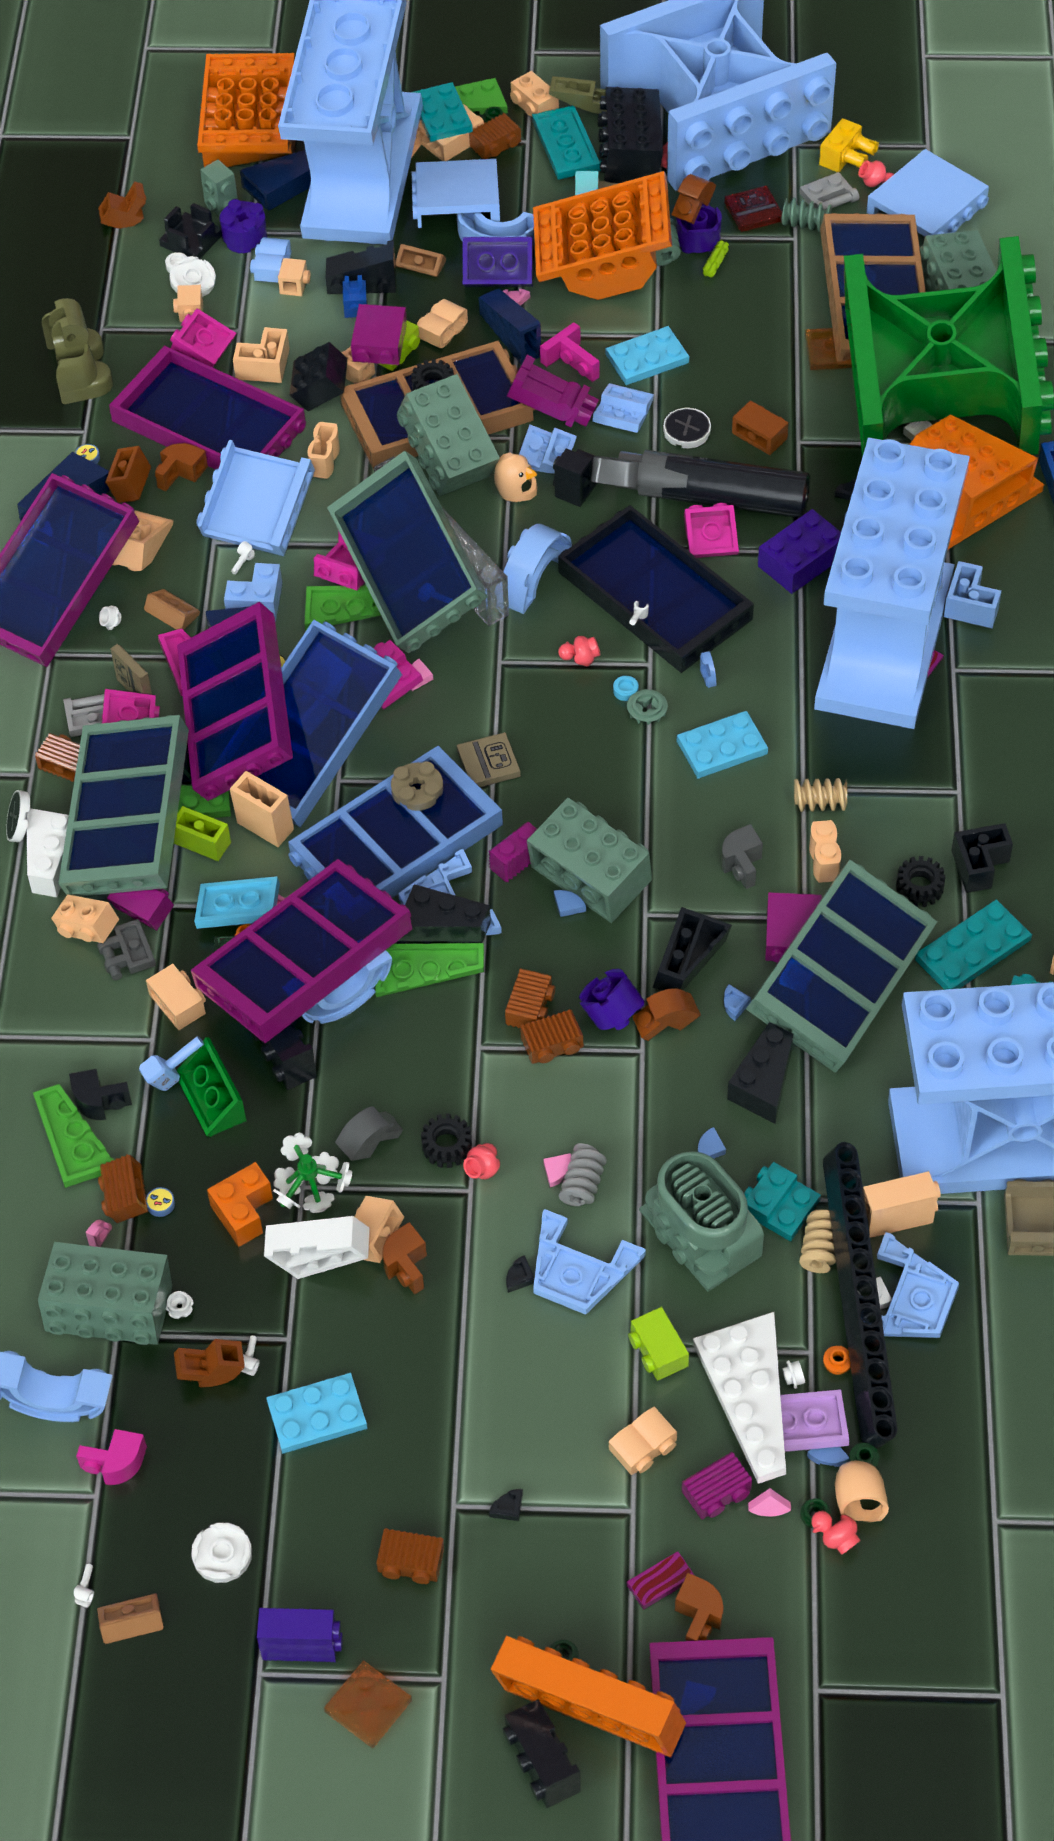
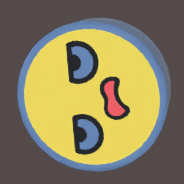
M92 444L81 445L75 451L76 454L95 464L100 460L99 450Z
M155 1188L146 1197L147 1209L156 1217L167 1216L175 1207L174 1196L166 1188Z

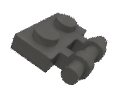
M139 919L115 926L114 932L116 936L107 937L104 943L97 944L99 953L105 958V969L107 973L111 974L113 980L122 978L121 968L126 966L130 974L156 966ZM121 948L123 954L115 956L114 949Z

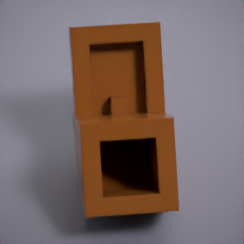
M689 174L677 191L680 194L671 215L694 225L701 206L705 205L708 207L717 185L709 180Z
M134 182L125 197L108 192L99 206L101 224L114 228H126L140 223L143 219L142 207L146 202L143 184Z
M186 443L173 444L160 452L162 464H159L155 471L157 486L159 489L167 491L178 476L196 482L208 467L206 451Z
M666 989L646 999L648 1005L632 1018L641 1038L649 1041L667 1026L681 1031L701 1016L690 993L681 989Z
M410 1222L394 1231L387 1238L383 1246V1261L388 1279L390 1280L397 1275L404 1288L409 1287L416 1294L424 1289L423 1275L414 1264L426 1257L427 1253L425 1241Z
M214 1339L206 1350L178 1348L174 1352L177 1379L198 1381L199 1387L225 1384L236 1378L245 1368L241 1341Z
M687 1573L675 1599V1611L693 1618L686 1634V1641L708 1640L712 1627L721 1629L723 1618L722 1597L711 1583Z

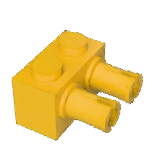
M842 118L821 144L819 165L835 172H840L846 163L860 168L862 163L868 160V155L859 153L857 150L874 156L878 150L879 142L862 136L861 125Z

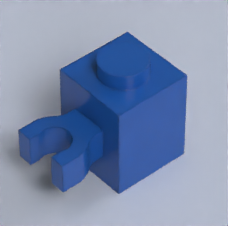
M357 275L358 281H349V276H344L343 305L345 318L357 317L359 304H367L366 280H362V275Z

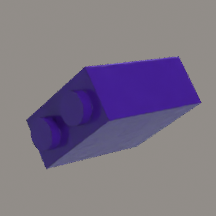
M259 1608L257 1640L262 1660L336 1662L337 1651H342L343 1633L341 1632V1622L335 1620L334 1610Z

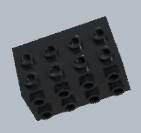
M606 87L605 96L600 97V110L603 111L598 113V127H601L599 128L598 142H602L599 147V157L603 158L600 161V173H604V181L622 183L660 172L663 143L659 89Z

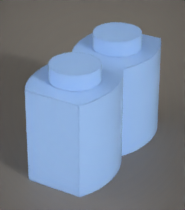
M265 237L261 239L260 244L256 245V257L251 260L250 272L254 273L255 281L278 283V275L283 258L290 259L291 257L290 240Z

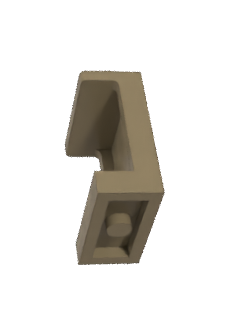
M1017 1179L1008 1181L1004 1192L1008 1255L1054 1256V1180L1032 1182Z

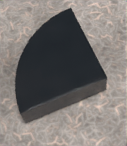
M857 478L852 479L851 482L840 484L835 491V497L851 500Z
M525 1255L515 1260L506 1277L508 1293L534 1284V1276Z
M523 1489L510 1490L497 1501L495 1500L490 1508L489 1517L519 1521Z

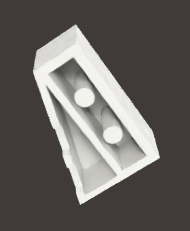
M31 808L29 813H26V819L28 820L27 875L32 893L58 897L61 889L58 882L69 815Z
M354 1216L267 1225L264 1257L297 1279L368 1259L370 1228Z

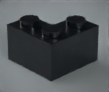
M566 448L561 456L556 457L553 463L555 473L553 486H555L556 498L578 507L582 506L598 484L591 481L593 458L595 455L580 449L574 452Z
M1006 823L954 832L951 851L966 893L992 888L995 873L993 865L1010 862L1013 842Z

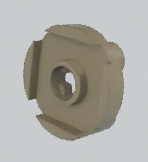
M431 762L410 763L397 767L393 772L394 776L391 780L393 799L399 805L400 803L406 805L407 809L414 811L428 809L436 804V799L443 794L442 776ZM416 783L422 784L421 789L418 790L412 785Z

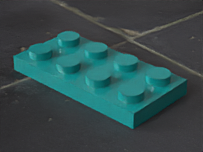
M575 106L532 114V122L558 180L575 176V171L600 170V161Z
M996 899L918 951L915 955V960L944 990L960 989L1031 941L1032 934Z

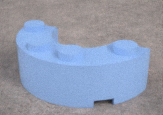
M481 212L457 213L458 234L462 242L463 237H532L533 250L535 249L534 217L531 213L523 212L518 218L507 222L489 220Z
M535 524L529 529H524L516 546L513 545L509 549L507 555L509 560L502 578L496 585L498 603L524 614L536 598L538 583L546 566L551 560L558 563V556L565 549L572 547L570 537L543 524Z
M385 950L301 1016L310 1023L318 1020L321 1024L352 1013L375 994L374 986L379 980L385 981L391 968L392 957ZM299 979L293 980L283 988V992L288 998L305 984Z
M0 1352V1400L2 1397L10 1402L9 1408L28 1416L57 1422H79L80 1416L89 1415L88 1418L92 1419L103 1412L112 1379L111 1374H107L101 1369H83L80 1374L75 1376H53L42 1370L34 1369L27 1363L24 1356H20L16 1352Z

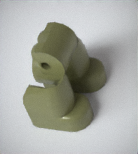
M69 298L54 301L56 308L52 312L45 314L41 323L47 348L55 350L58 363L56 379L62 403L69 404L106 395L113 387V378L108 365L98 361L104 354L100 334L94 329L87 328L82 308L77 301Z

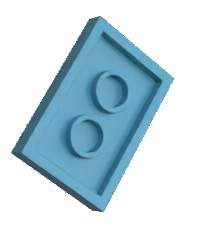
M669 326L606 348L607 358L625 385L689 363V355Z
M747 711L677 735V743L697 779L768 754V747Z
M278 877L200 884L194 920L197 929L251 924L277 905L280 886Z
M351 1373L266 1397L282 1454L367 1429V1423Z

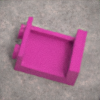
M353 529L366 555L386 542L385 539ZM338 530V543L326 556L317 554L314 557V576L357 591L365 582ZM386 553L371 563L374 572L386 560Z

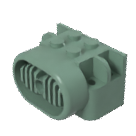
M688 1151L672 1156L662 1165L658 1173L657 1184L647 1191L645 1204L639 1208V1211L653 1226L660 1242L663 1244L667 1243L672 1249L676 1261L681 1265L685 1264L700 1284L709 1292L762 1256L764 1232L759 1222L748 1210L747 1199L741 1188L714 1158L701 1152Z

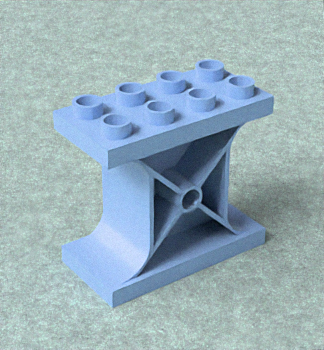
M406 0L309 1L278 125L281 139L304 141L311 174V184L300 225L304 239L386 245L387 241L393 240L423 107L421 93L402 92L396 60V47L406 8Z
M668 0L600 25V89H606V87L659 89L660 103L668 112L667 181L675 191L679 189L681 183L689 174L709 180L730 170H741L749 163L767 156L781 155L789 148L810 140L818 141L828 133H831L836 62L828 53L800 63H790L777 58L762 41L764 0Z
M868 437L825 589L824 605L836 607L837 615L815 696V710L911 729L915 728L945 610L946 597L953 578L955 564L946 563L945 558L968 472L970 456L951 453L945 449L934 450L901 444L890 439L880 440Z
M1054 982L904 992L902 1010L915 1087L890 1088L888 1096L900 1178L929 1171L932 1180L938 1182L941 1194L1004 1190L1008 1181L1017 1179L1032 1182L1054 1180Z

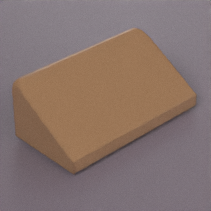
M401 244L395 262L396 267L438 277L446 262V257L443 254Z
M165 589L148 594L144 606L146 612L176 630L181 628L184 630L200 615L198 609Z
M157 1594L97 1608L99 1626L103 1642L106 1644L160 1631L164 1627Z

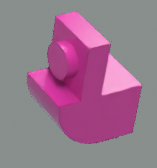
M115 1429L108 1450L79 1445L76 1457L80 1468L91 1474L102 1472L106 1485H117L128 1481L138 1472L143 1462L147 1445L143 1434Z

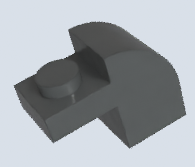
M751 824L731 832L725 838L722 846V870L724 874L732 871L735 879L741 881L745 889L755 886L756 869L752 862L762 859L763 843Z
M371 1106L356 1114L345 1125L335 1143L351 1161L370 1158L380 1141L399 1138L403 1129L387 1111L378 1112L374 1106Z

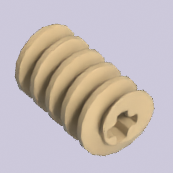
M829 778L825 779L823 786H821L819 779H815L813 786L810 785L808 779L804 780L802 786H800L798 779H794V806L798 805L800 812H803L806 804H808L810 811L813 812L816 804H819L821 811L825 810L827 804L830 805L832 811H835L837 804H840L842 811H845L847 807V779L844 785H842L840 778H836L833 786Z
M814 1210L807 1216V1225L805 1226V1235L801 1249L802 1255L800 1256L799 1263L801 1267L808 1271L827 1273L831 1269L829 1265L836 1263L829 1210Z

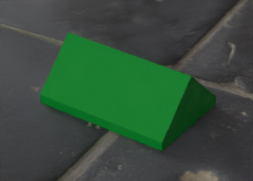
M205 1037L203 1040L204 1045L190 1055L176 1071L180 1075L179 1083L206 1136L211 1137L245 1122L246 1116L243 1101L211 1039Z

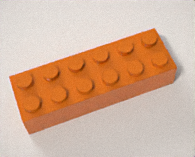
M509 1636L505 1637L490 1669L505 1691L532 1702L539 1699L544 1707L672 1757L686 1725V1721L680 1713V1709L676 1706L673 1697L661 1691H657L656 1694L648 1692L645 1686L633 1680H629L628 1683L620 1681L614 1673L608 1670L601 1669L600 1672L592 1670L589 1664L580 1659L573 1658L570 1661L562 1658V1654L552 1648L545 1647L542 1650L534 1647L535 1644L524 1637L518 1636L517 1640Z

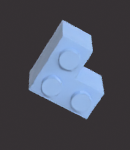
M958 561L946 597L944 617L993 628L999 609L1001 590L980 586L982 566Z
M255 563L252 582L227 581L224 597L225 609L250 607L261 602L274 614L276 621L282 589L280 564Z

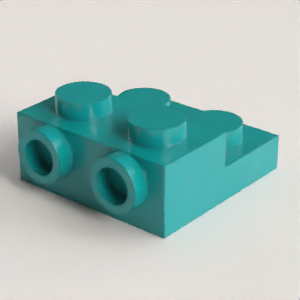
M773 1162L769 1168L764 1166L760 1170L756 1179L758 1184L754 1189L748 1187L744 1194L747 1199L748 1210L759 1224L791 1242L807 1220V1216L821 1200V1194L797 1181L796 1174Z

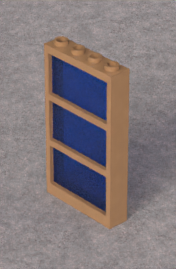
M824 214L820 232L837 364H851L845 312L844 256L863 254L865 273L868 280L876 289L883 293L905 295L926 292L915 215Z
M499 341L436 359V363H439L440 360L444 361V365L448 363L450 368H453L454 375L458 374L488 435L533 421V411L536 409L507 397L518 370L515 364L511 365L507 349L502 348ZM417 365L345 386L344 393L340 395L344 412L373 470L383 467L403 451L408 452L413 457L419 456L415 447L412 448L409 444L408 433L405 427H402L397 419V412L406 393L412 391L411 373H413L414 367L417 368ZM432 379V380H428V381H426V382H427V383H435V382L440 381V380Z

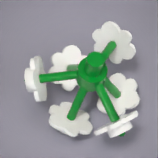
M302 1133L285 1137L283 1140L284 1146L281 1148L282 1155H286L290 1161L297 1160L298 1158L300 1161L296 1171L291 1167L275 1170L274 1176L276 1180L273 1184L277 1189H280V1192L276 1189L273 1190L279 1195L276 1200L281 1203V1207L286 1206L291 1209L295 1205L300 1208L301 1206L291 1200L293 1195L300 1193L301 1188L299 1186L305 1180L309 1181L313 1195H309L304 1199V1210H310L312 1213L325 1211L331 1206V1202L335 1198L332 1193L318 1192L315 1178H317L318 1183L323 1185L329 1183L331 1178H337L336 1190L341 1193L344 1186L348 1187L350 1181H352V1170H348L349 1162H344L342 1169L338 1173L336 1170L339 1166L337 1157L330 1156L327 1152H322L320 1156L314 1157L307 1154V1148L312 1145L310 1137H304Z

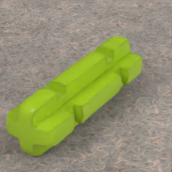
M720 240L717 242L716 248L713 249L703 267L704 276L711 278L715 275L716 270L725 257L724 255L729 250L727 241Z

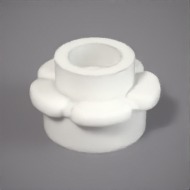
M105 606L100 611L99 622L108 630H112L120 624L121 613L116 606Z
M173 1292L167 1299L166 1311H169V1316L174 1319L187 1317L193 1310V1299L185 1292Z
M788 1360L786 1362L787 1367L782 1368L787 1385L793 1384V1387L797 1389V1385L805 1383L799 1361L790 1363Z

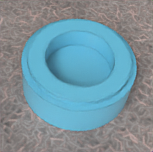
M621 676L614 681L613 693L619 700L628 701L632 694L639 691L637 680L631 676Z

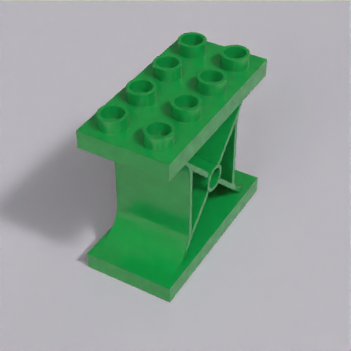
M1019 236L999 238L997 272L986 283L967 288L889 295L876 289L868 280L865 273L863 254L844 256L845 312L862 457L868 437L885 440L893 429L902 424L944 419L950 414L955 417L975 415L999 417L1013 429L1019 449L1031 455L1038 454L1040 435L1052 433L1050 410H1054V394L1052 381H1045L1044 368L1048 367V352L1046 339L1039 338L1038 325H1042V310L1039 295L1034 296L1032 284L1036 283L1035 259L1033 254L1021 255Z

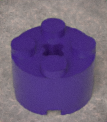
M238 199L229 201L228 206L220 214L222 240L227 244V248L233 252L249 253L252 248L260 244L263 237L267 238L263 206L259 203L240 201Z
M702 205L694 225L676 218V233L681 250L684 253L712 252L716 248L717 242L721 239L722 220L721 212L716 206L713 208L709 205L708 207Z
M612 969L604 972L607 977L601 980L596 977L589 982L579 996V999L582 1001L579 1002L600 1030L614 1027L616 1030L623 1029L629 1024V1018L645 1004L641 994L623 970Z

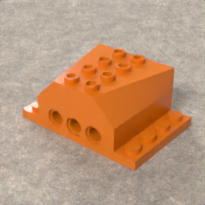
M294 53L206 54L197 144L198 153H202L204 167L218 159L226 167L280 158L295 153V140L281 139L278 128L295 61Z
M664 171L533 207L536 277L538 281L542 282L562 277L568 291L596 300L641 289L657 268L656 251L672 247L667 176Z
M951 414L918 433L909 444L934 450L945 449L951 453L970 456L968 472L948 549L1043 491L1044 484L1034 477L1038 462L1037 457Z

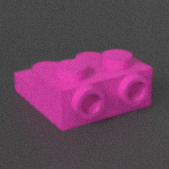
M197 308L192 315H186L181 324L183 328L181 330L176 329L171 336V349L188 357H194L210 367H214L234 340L236 333Z
M717 503L713 507L693 505L689 509H685L686 539L688 541V550L693 556L703 558L738 555L739 548L734 505Z
M391 640L386 643L380 642L374 647L378 656L384 658L386 655L398 663L397 668L402 673V676L382 704L381 708L383 710L423 681L422 675L407 661L405 654ZM357 659L353 663L352 675L355 681L371 696L385 675Z
M105 689L101 723L159 717L160 706H155L156 695ZM152 738L127 740L125 741V743L148 740Z

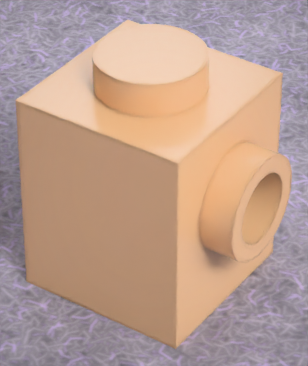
M283 258L278 275L279 292L284 295L302 296L305 285L310 282V270H307L306 260Z
M201 285L178 286L177 299H173L174 313L179 314L180 322H183L187 314L192 315L197 308L203 312Z
M351 346L341 352L348 358L347 380L355 384L368 380L375 374L374 363L352 362Z

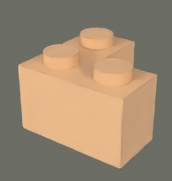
M264 327L260 344L237 342L233 357L235 378L239 380L282 383L290 350L287 329Z

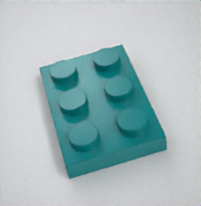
M453 82L412 92L421 93L423 107L420 120L430 142L473 132V125Z

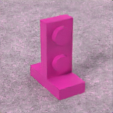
M573 322L540 345V363L548 367L561 358L564 363L571 365L580 375L585 376L590 381L594 382L599 378V360L579 346L581 344L580 326Z

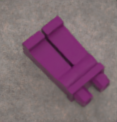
M527 355L511 385L507 397L558 420L566 421L565 425L572 427L574 421L586 427L599 399L588 394L590 387L586 385L581 387L576 382H567L534 365L535 358Z

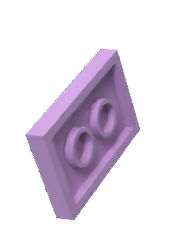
M841 1390L780 1395L785 1452L849 1446V1435Z

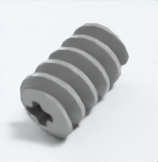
M578 1143L574 1146V1152L570 1158L571 1162H569L568 1171L564 1177L565 1181H563L562 1190L559 1193V1198L563 1203L575 1207L594 1202L595 1197L593 1194L597 1193L598 1188L596 1185L601 1181L599 1175H602L604 1171L603 1165L607 1162L606 1157L593 1146Z

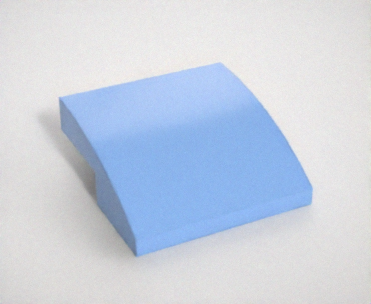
M609 383L602 393L601 403L593 413V422L638 433L650 409L654 394Z
M529 425L519 455L526 457L534 471L555 474L553 470L554 460L557 456H561L566 448L572 450L577 436L555 427L553 432L550 433Z

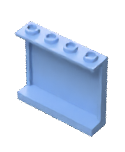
M924 149L868 196L867 213L878 214L880 211H883L886 214L915 215L917 232L923 236L955 233L959 226L965 221H969L979 209H983L987 205L989 186Z
M496 159L417 162L416 171H412L413 219H418V228H422L421 215L490 212L491 220L500 222Z
M229 440L227 447L222 449L221 463L219 468L214 471L213 485L211 490H208L205 495V507L203 512H200L197 517V526L202 536L237 545L246 541L252 545L253 549L284 556L315 471L311 459L301 457L299 463L235 447L233 440Z

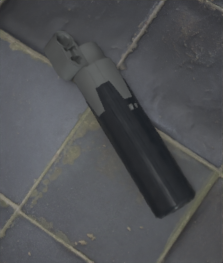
M645 450L643 454L621 451L618 458L594 456L591 474L592 482L638 490V495L710 506L717 503H726L727 505H734V509L794 518H800L805 514L810 491V475L808 472Z

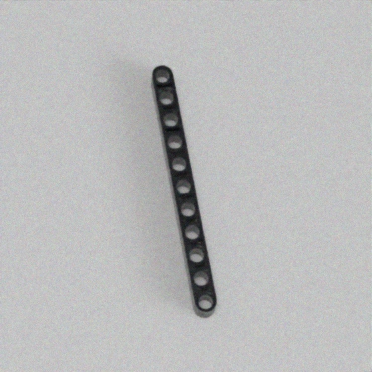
M840 1142L823 1158L824 1177L860 1437L863 1443H868L879 1449L896 1436L897 1421L858 1152L852 1144Z

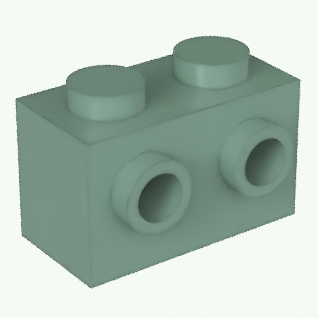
M218 159L200 169L205 204L210 211H214L220 217L222 210L228 206L229 201L238 198L234 173Z

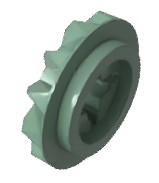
M649 689L640 690L632 694L628 699L627 711L630 718H635L638 724L642 721L648 725L652 721L659 723L661 717H666L667 700L657 691ZM652 703V709L643 712V707L646 708Z

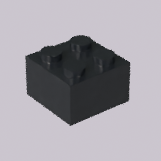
M330 342L316 347L313 351L303 356H299L293 361L290 396L303 408L310 411L343 394L348 358Z

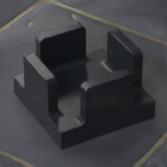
M193 203L190 206L191 214L185 212L182 215L181 208L176 206L164 218L165 234L159 239L160 246L175 253H183L187 257L195 256L201 259L222 236L221 227L214 225L211 211L207 208Z

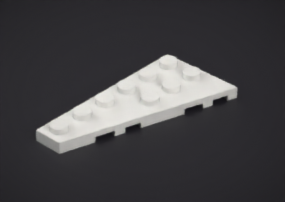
M774 1312L693 1338V1346L757 1483L786 1475Z

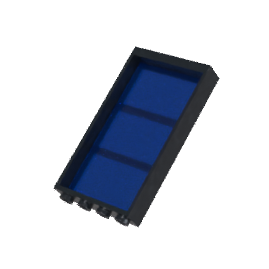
M631 505L622 511H618L614 517L600 524L596 530L582 537L575 545L565 549L558 556V572L680 673L699 661L701 653L711 652L753 620L754 603ZM639 601V608H644L646 604H649L648 616L645 619H638L635 625H631L630 620L634 615V602Z

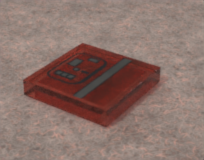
M767 185L725 196L724 202L741 232L782 221V211Z

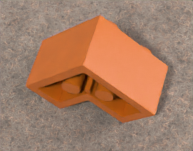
M255 1162L207 1189L210 1206L238 1247L263 1234L260 1216L255 1209L273 1199L270 1182Z

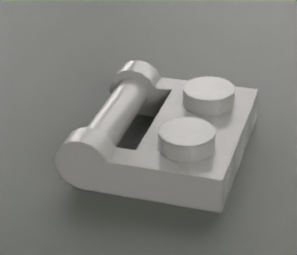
M839 172L800 187L799 194L808 205L811 201H814V208H817L821 202L823 203V210H826L829 204L834 208L847 202L853 203L859 200L857 189L852 188Z
M104 694L71 700V698L63 699L70 737L82 735V729L85 725H94L95 723L102 722Z

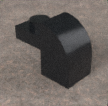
M97 1069L69 1074L76 1106L84 1116L90 1119L106 1120L105 1110H118L132 1105L127 1082L101 1087Z

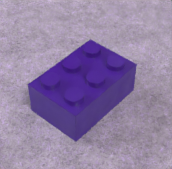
M463 237L464 287H533V238Z
M811 509L759 546L758 567L793 594L832 566L841 531Z

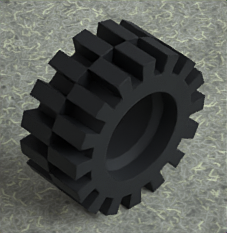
M432 359V363H428V360H425L424 365L418 363L417 368L414 367L413 373H411L412 391L432 384L427 383L426 381L442 380L453 376V368H450L448 363L444 365L442 360L436 363V359Z
M919 856L918 861L915 860V857H911L909 862L905 860L898 869L896 890L899 894L905 896L909 902L913 901V905L918 907V903H922V907H927L928 901L931 905L935 904L936 899L939 901L944 891L946 878L943 867L939 868L940 863L937 861L932 864V858L929 857L927 861L923 860L924 856ZM914 877H924L931 884L928 886H917L911 882V879Z
M446 1113V1118L443 1119L441 1114L437 1115V1121L433 1118L429 1119V1125L425 1124L423 1132H421L422 1150L424 1151L425 1158H429V1162L433 1165L437 1161L438 1167L441 1168L443 1163H447V1168H452V1162H455L457 1166L460 1165L461 1158L465 1160L468 1152L472 1149L471 1129L469 1126L467 1127V1122L465 1120L460 1122V1116L455 1115L454 1119H451V1114ZM450 1134L457 1138V1143L451 1147H441L437 1145L436 1140L441 1135Z

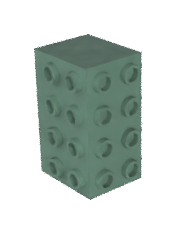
M978 230L925 236L923 246L920 247L926 292L979 286L989 281L997 272Z
M458 374L406 393L397 412V419L399 424L405 427L408 433L409 444L412 448L415 447L419 455L420 466L426 469L432 489L436 490L439 496L490 477L500 457Z
M567 798L527 839L531 867L563 890L578 895L587 907L610 923L624 911L652 880L650 856L647 848L640 843L635 844L623 831L613 829L604 818L599 815L594 816L582 803L574 802L570 798Z
M54 1242L38 1297L44 1330L55 1335L71 1334L82 1338H105L113 1342L122 1340L135 1342L140 1345H158L166 1315L167 1299L171 1295L173 1287L168 1256Z

